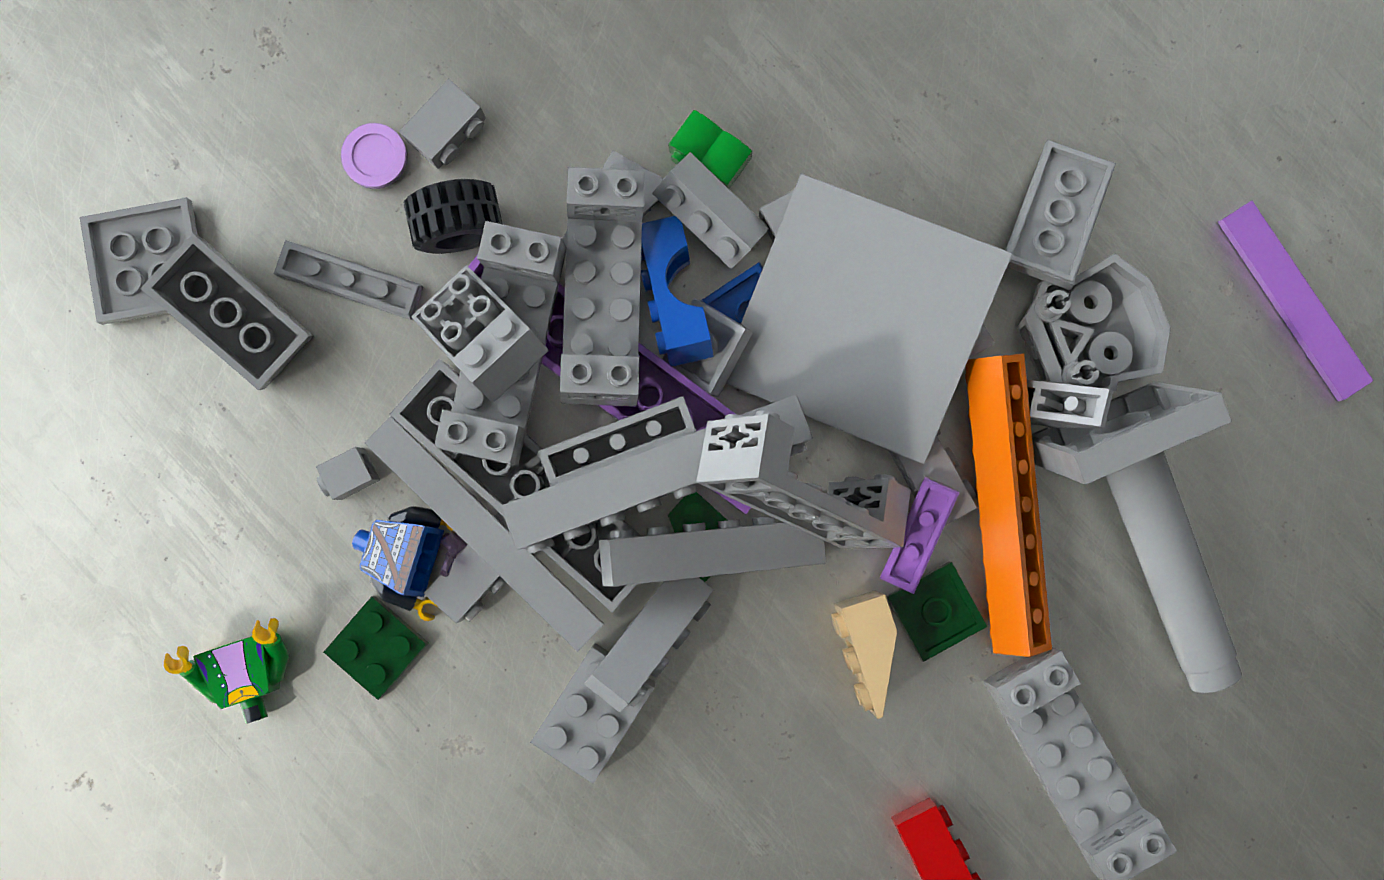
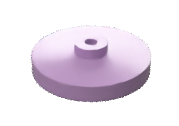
M368 123L357 127L347 136L341 150V161L348 176L357 184L370 189H380L393 184L401 177L407 164V149L401 137L392 128L379 123Z

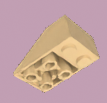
M872 591L834 603L836 613L831 614V619L837 635L845 638L848 647L842 649V653L848 670H851L853 675L856 674L859 683L853 685L860 706L863 705L865 711L869 710L879 719L883 717L897 629L886 595Z

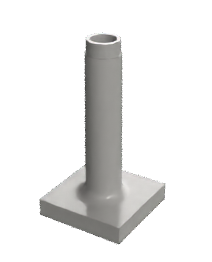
M1152 382L1112 399L1104 428L1047 427L1033 433L1034 463L1039 467L1085 485L1106 476L1181 670L1186 676L1189 687L1192 691L1198 693L1217 692L1236 684L1241 679L1242 672L1236 659L1235 647L1164 451L1232 421L1221 392Z

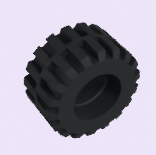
M476 179L442 181L425 186L410 194L404 200L412 246L417 251L446 254L480 247L485 221L503 224L495 187L487 181Z

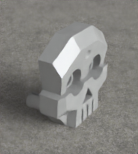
M1113 254L1077 275L1071 290L1041 281L1037 285L1030 308L1017 325L1022 339L1025 341L1028 354L1031 356L1030 359L1033 367L1036 369L1035 372L1039 381L1105 388L1113 391L1117 390L1119 382L1163 373L1171 329L1152 281L1117 254ZM1085 297L1092 299L1094 303L1092 309L1085 307ZM1064 336L1074 338L1069 347ZM1105 348H1110L1113 351L1114 357L1112 360H1108L1104 356Z

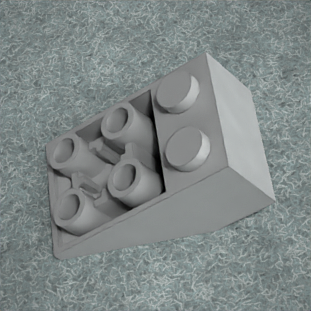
M467 265L411 316L462 373L492 403L549 351L531 329Z

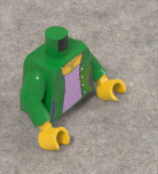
M270 618L268 629L263 628L260 625V621L257 620L251 637L194 655V660H189V650L187 647L179 646L176 653L179 660L173 659L170 654L166 653L164 668L169 673L180 674L194 689L211 703L217 704L220 709L240 703L245 723L248 724L268 717L262 695L280 689V682L284 679L290 654L280 634L276 633L279 621L276 618Z

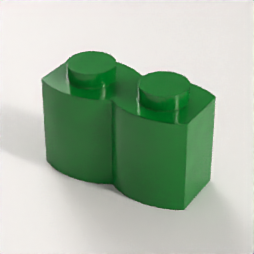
M696 110L692 111L668 144L669 152L673 154L670 158L676 165L691 152L728 189H730L752 159V150L730 133L722 130L712 120Z

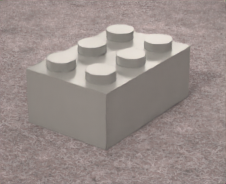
M596 643L591 647L530 742L591 783L595 782L654 690L656 683L648 678L643 684L648 688V691L635 707L628 704L619 713L584 685L608 654L607 650Z

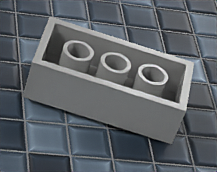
M194 233L181 244L140 288L257 390L265 389L314 337L208 242Z

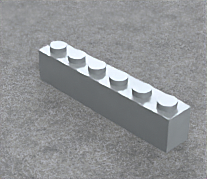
M773 517L752 518L753 526L742 527L740 519L718 521V529L706 530L705 523L683 525V532L670 533L669 526L647 528V536L634 537L633 529L611 531V539L599 540L603 586L614 587L826 564L824 540L787 523H775V518Z

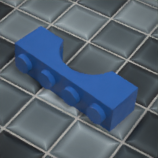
M676 216L642 223L641 261H646L647 269L641 270V276L645 292L653 291L654 300L647 301L652 323L660 321L662 331L655 333L659 354L667 353L670 367L714 357L703 307L685 304L674 297L669 290L674 277L682 269L690 265L688 245L682 222Z

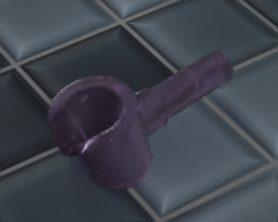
M454 530L450 534L445 533L439 540L448 550L440 574L444 577L449 576L457 554L468 545Z

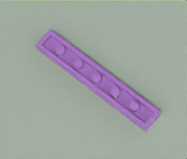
M1254 202L1246 203L1218 221V224L1336 400L1343 401L1373 382L1374 380Z

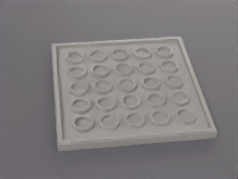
M801 173L741 322L742 326L753 333L726 384L773 403L796 394L805 416L924 464L1012 253Z

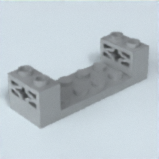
M568 167L564 329L560 372L561 404L637 406L639 391L638 345L641 237L645 170Z
M485 221L477 259L484 266L481 280L545 345L566 255L564 242L558 236ZM543 356L493 403L460 371L452 410L442 409L434 448L518 466Z
M761 410L756 411L753 416L744 417L728 414L725 416V419L707 421L697 483L842 549L903 547L911 489L897 483V478L884 474L875 475L874 479L870 480L859 477H846L843 482H829L828 493L826 494L822 492L821 486L803 483L797 480V474L788 471L795 427L780 420V416L777 413Z
M1052 647V650L1031 657H1024L983 681L1093 874L1100 880H1129L1177 852L1160 820L1142 808L1074 688L1081 683L1061 650Z

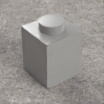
M354 447L316 466L320 474L317 477L318 485L324 495L327 497L331 496L332 500H343L380 481L365 448Z

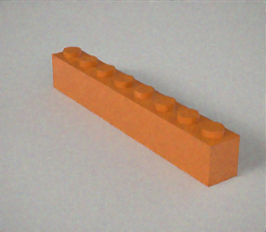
M1024 354L968 359L965 365V380L968 387L969 418L973 440L972 453L975 460L976 491L980 513L979 526L982 533L983 564L985 566L987 586L986 598L989 606L990 637L992 639L993 653L1031 657L1052 650L1025 357Z

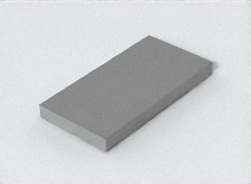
M1047 140L1005 250L1012 253L1007 268L1071 290L1116 163Z

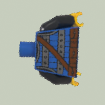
M411 506L391 513L387 521L375 520L370 532L363 529L357 531L354 535L352 546L355 550L363 553L359 565L360 569L370 576L369 582L383 601L408 611L416 609L421 619L431 621L435 619V616L426 613L423 605L430 603L436 607L438 606L428 597L422 600L417 597H424L425 595L424 592L426 591L444 530L439 529V526L444 525L451 532H456L432 509Z

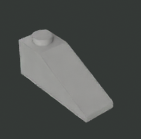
M1027 380L1031 424L1055 428L1105 427L1113 390Z

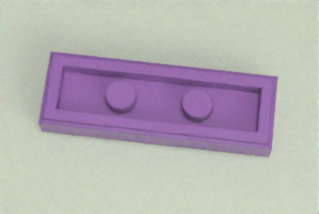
M924 478L907 516L903 547L892 549L880 579L912 594L915 593L956 502L959 491L930 478Z

